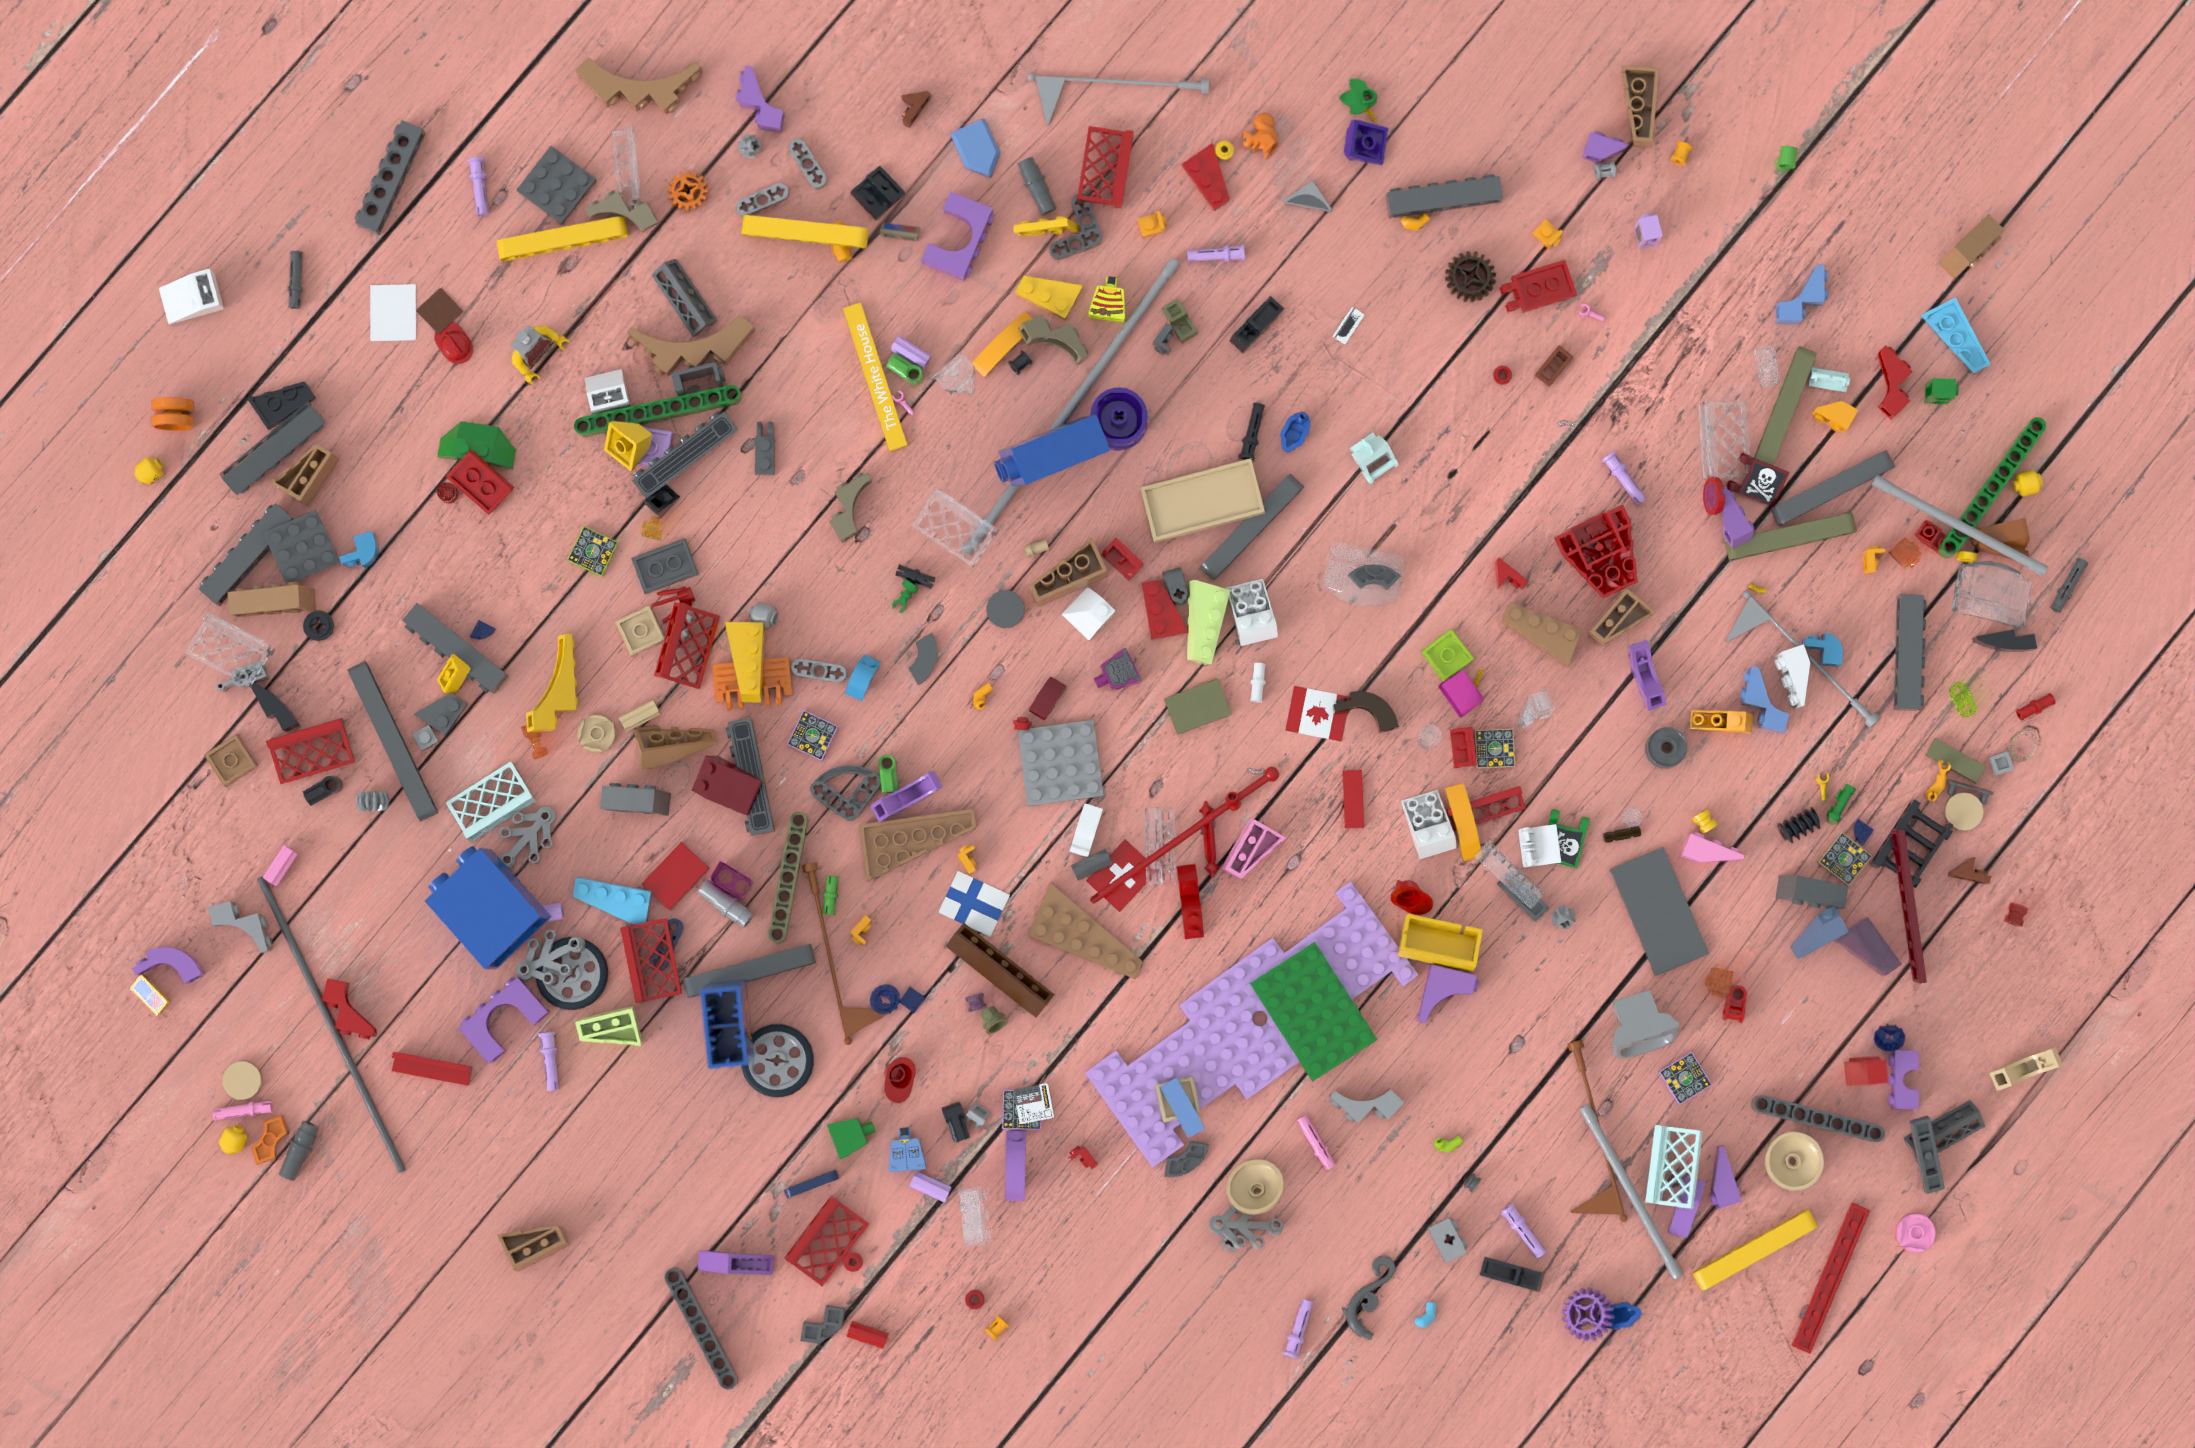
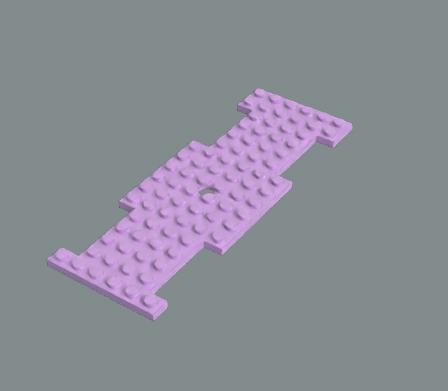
M1349 882L1335 892L1345 906V910L1285 953L1274 938H1271L1179 1005L1190 1021L1127 1066L1119 1053L1114 1051L1085 1072L1152 1168L1184 1145L1173 1130L1180 1122L1173 1120L1163 1123L1155 1084L1169 1082L1175 1078L1183 1079L1193 1076L1201 1109L1235 1084L1247 1100L1299 1062L1249 983L1314 942L1351 999H1354L1391 971L1402 987L1419 976L1407 958L1398 956L1399 947L1352 882ZM1256 1011L1266 1013L1267 1022L1265 1025L1257 1026L1253 1023L1252 1016Z

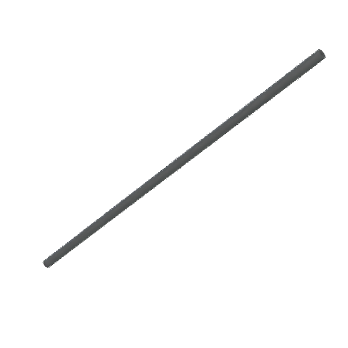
M262 876L257 879L390 1156L398 1172L401 1173L406 1168L339 1030L335 1028L334 1019L326 1003L322 1001L323 997L275 897L267 881Z

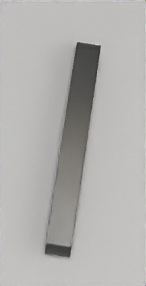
M363 661L347 669L417 818L421 822L438 814L431 795L367 662Z

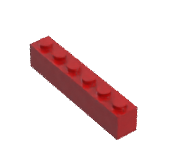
M1880 1056L1849 1058V1062L1844 1063L1846 1086L1889 1083L1886 1059L1880 1060Z

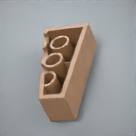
M1621 65L1633 146L1652 148L1659 68Z
M1091 537L1080 548L1078 547L1067 558L1062 559L1055 567L1030 584V590L1038 607L1108 577L1107 569L1093 538Z
M1511 602L1508 604L1501 622L1565 667L1570 664L1582 631L1580 628Z

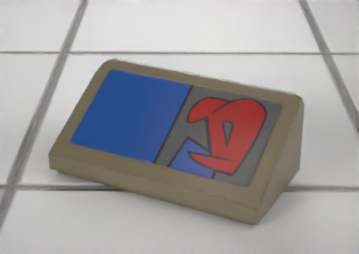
M882 223L880 228L881 237L918 241L919 227Z

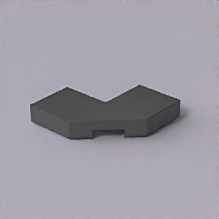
M826 1305L823 1324L804 1321L800 1341L820 1344L843 1327L845 1308Z

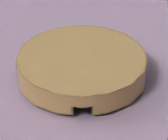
M591 715L581 722L578 728V739L586 750L593 753H601L607 751L614 744L616 729L609 718L602 715Z
M1965 792L1952 796L1944 808L1946 821L1953 824L1952 827L1960 831L1971 830L1978 826L1984 813L1980 800L1976 796Z
M249 1062L231 1064L223 1075L225 1092L237 1100H247L254 1097L262 1086L260 1070Z

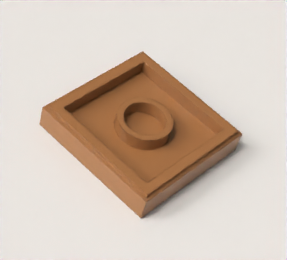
M235 734L204 754L224 787L229 786L258 767L238 734Z

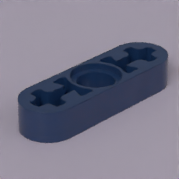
M676 918L668 920L669 926L677 922V926L680 927L678 931L675 930L673 933L676 939L671 938L673 950H675L684 929L683 923ZM661 941L658 947L656 948V951L658 952V950H660L662 953L666 954L668 950L665 951L662 949ZM654 952L650 963L656 967L654 960H658L660 956ZM665 960L663 962L664 965L659 968L661 971L667 968L669 963L667 960Z
M833 1170L786 1188L784 1193L788 1199L840 1178L837 1170Z

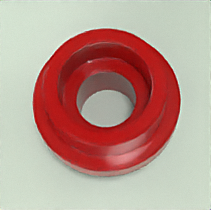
M1499 366L1493 372V379L1497 384L1505 385L1512 379V372L1506 366ZM1499 373H1505L1506 378L1501 379Z
M1017 717V720H1013V724H1015L1014 729L1029 730L1032 722L1028 721L1029 718Z
M851 1252L845 1256L843 1264L848 1271L856 1272L862 1267L863 1259L860 1254ZM850 1259H856L857 1264L855 1266L850 1265Z
M971 1290L967 1293L965 1302L969 1308L979 1309L983 1306L985 1297L981 1291ZM973 1296H977L979 1298V1301L977 1303H973L971 1301V1298Z

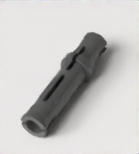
M296 250L290 251V282L287 291H289L288 308L291 309L301 308V292H303V287H301L303 252Z
M2077 558L2062 587L2057 590L2058 594L2050 606L2053 611L2061 613L2067 600L2071 599V593L2088 565L2087 561ZM2076 571H2078L2072 583H2070L2074 574L2076 573ZM2068 588V590L2066 591V593H2065L2063 599L2060 600L2061 597L2063 596L2065 590Z

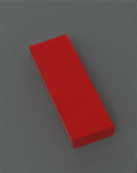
M1362 770L1342 771L1345 829L1364 828Z

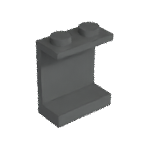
M716 362L671 373L678 396L686 395L683 383L685 381L715 374L719 387H723V382L726 381L722 367H718Z

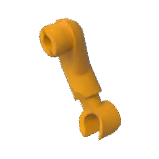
M1938 761L1940 772L1937 774L1936 782L1925 794L1929 801H1936L1937 797L1945 789L1946 771H1949L1951 768L1949 762L1946 767H1941L1944 761Z

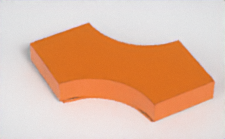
M283 1115L263 1121V1135L256 1144L251 1146L257 1165L276 1159L278 1142L283 1136L289 1134Z

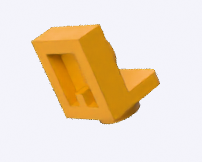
M1160 210L1156 211V214L1137 219L1142 238L1163 233L1165 231L1164 226H1167L1165 215H1161Z
M1546 219L1532 233L1548 249L1552 245L1556 247L1563 239L1561 237L1563 231L1561 229L1557 230Z
M1869 546L1867 550L1863 551L1864 575L1876 572V569H1878V558H1875V555H1883L1886 553V549H1880V546Z
M967 844L959 849L960 853L957 856L970 876L976 872L974 867L977 864L972 856L968 858L967 854L976 850L974 845L970 847Z
M866 915L850 931L853 935L851 939L858 945L861 943L863 945L867 944L859 934L861 932L865 934L872 927L869 924L872 920Z

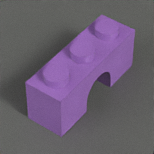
M1891 1051L1888 1057V1063L1891 1066V1074L1888 1077L1889 1085H1891V1093H1889L1888 1097L1889 1105H1892V1109H1919V1090H1911L1903 1082L1906 1072L1919 1070V1051Z

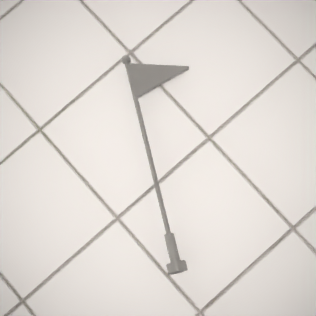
M1033 73L1028 75L1030 81L1036 79L1047 126H1049L1065 81L1177 86L1179 89L1201 90L1202 94H1208L1209 79L1202 78L1201 82L1179 81V83L1040 76Z
M1744 591L1743 596L1748 598V601L1725 642L1770 620L1796 647L1800 646L1751 596L1750 591ZM1807 652L1809 660L1851 701L1850 704L1866 719L1864 723L1870 728L1880 716L1876 712L1871 714L1856 698L1853 699Z

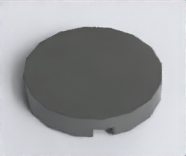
M1002 590L993 594L986 606L987 616L995 626L1003 629L1014 627L1022 620L1024 615V603L1021 597L1009 590Z

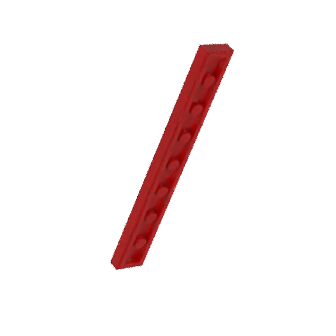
M1851 1202L1791 1346L1811 1354L1870 1210Z

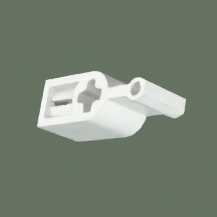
M1084 803L1069 852L1088 857L1101 818L1102 808Z

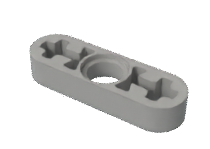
M794 139L789 145L791 155L810 185L815 189H822L827 183L824 172L805 142L801 139ZM796 144L798 146L802 145L801 150L804 156L801 157L798 151H793ZM804 160H812V168L805 169L802 165ZM815 171L816 175H817L819 178H820V177H823V178L821 179V182H822V183H820V184H818V182H815V183H814L815 178H814L812 172Z
M777 183L738 201L736 205L737 211L742 217L743 215H754L784 202L789 196L788 188L782 183ZM779 188L781 189V191L785 190L783 192L782 197H780L779 195L773 196L774 201L771 200V197L768 193L771 192L772 195H774L777 193V189ZM759 196H766L768 202L765 205L758 204L757 199ZM754 199V203L757 207L756 209H754V206L752 205L748 207V212L740 210L743 208L742 204H746L747 206H749L752 204L751 200Z
M797 659L792 663L791 667L793 673L798 677L834 683H842L847 678L845 668L836 664ZM803 663L804 667L809 668V664H813L810 669L811 675H807L808 670H802L801 673H798L795 666ZM816 666L824 667L825 673L822 676L814 674ZM828 667H832L830 669L831 672H837V669H841V673L844 674L839 679H836V676L829 674L830 678H826Z

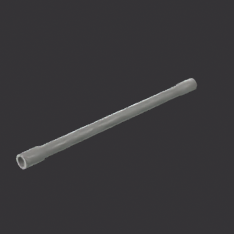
M1876 475L1871 484L2017 561L2041 576L2044 575L2048 568L2047 565L1990 537L1893 485L1892 482L1879 475Z
M1588 1103L1580 1107L1579 1110L1583 1118L1591 1128L1663 1258L1673 1280L1681 1277L1683 1272L1661 1237L1599 1125L1590 1104Z

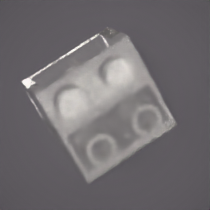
M1547 689L1531 694L1524 700L1515 721V727L1521 726L1523 729L1531 726L1536 719L1541 722L1552 716L1555 707Z

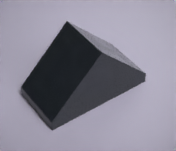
M666 484L645 499L644 504L661 519L678 501L680 496Z

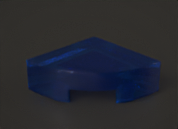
M478 620L470 637L478 640L486 639L496 631V628Z
M1857 819L1854 824V836L1858 843L1863 846L1874 829Z

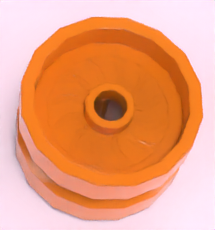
M160 397L151 400V410L158 413L151 417L152 428L168 431L194 429V418L187 415L194 412V400L178 397Z

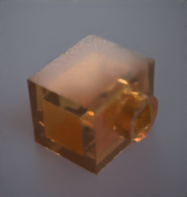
M1906 537L1888 552L1904 569L1908 566L1912 568L1920 560L1918 556L1922 554L1919 551V546L1913 541L1910 542Z
M1715 967L1711 968L1710 975H1707L1705 986H1708L1707 991H1711L1712 995L1717 997L1729 994L1733 971Z

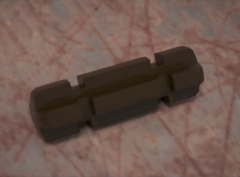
M1639 826L1631 827V829L1625 828L1613 832L1603 833L1605 843L1613 842V840L1629 839L1632 836L1633 838L1641 836V829Z

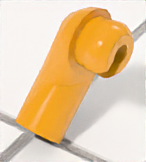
M1425 213L1418 219L1404 216L1401 219V224L1406 229L1417 231L1427 224L1430 218Z
M988 682L974 692L973 705L978 710L985 708L986 695L993 691Z

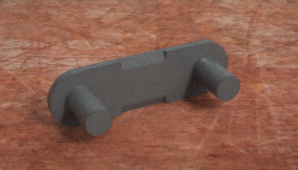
M1947 779V782L1950 783L1947 791L1949 795H1954L1956 786L1972 789L1982 793L1980 802L1986 805L1989 795L1994 794V792Z

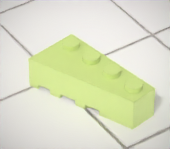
M1191 580L1188 581L1189 635L1187 660L1209 665L1213 661L1230 590L1201 581Z

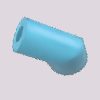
M1427 1302L1426 1313L1422 1317L1415 1319L1417 1327L1426 1328L1435 1320L1436 1303Z

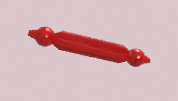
M1204 801V805L1199 809V812L1204 815L1203 818L1214 811L1207 801ZM1213 821L1203 827L1205 859L1208 862L1204 869L1213 878L1219 866L1215 863Z

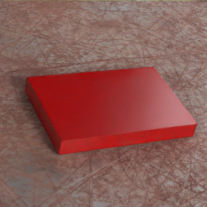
M472 449L446 475L447 479L488 515L515 488Z
M680 842L642 885L647 890L652 891V894L666 908L671 910L710 868Z

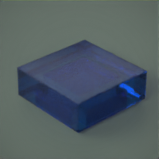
M909 987L899 1003L915 1013L926 997L912 987Z

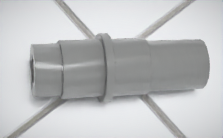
M707 880L698 892V894L722 912V916H727L743 928L754 917V914L741 904L737 897H732L710 880Z

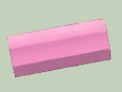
M283 845L263 878L278 887L299 854Z

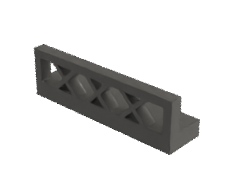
M677 259L664 262L652 274V277L693 337L697 336L705 327L714 325L718 321ZM662 271L666 275V282L659 275ZM671 287L677 291V297L672 295ZM682 303H685L687 306V313L683 311ZM692 318L699 324V327L696 329L692 324Z
M1971 1100L1931 1122L1935 1143L1940 1139H1944L1941 1144L1936 1145L1937 1153L1985 1127L1979 1109ZM1977 1119L1978 1123L1969 1126L1972 1121ZM1961 1129L1957 1135L1952 1136L1956 1130ZM1911 1133L1904 1137V1141L1912 1150L1915 1161L1918 1163Z

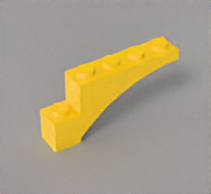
M572 634L558 636V650L553 676L541 700L532 711L526 713L527 732H550L556 730L557 716L555 713L576 710L578 698L575 696L577 680L574 677L576 661L573 658L575 643L572 639Z

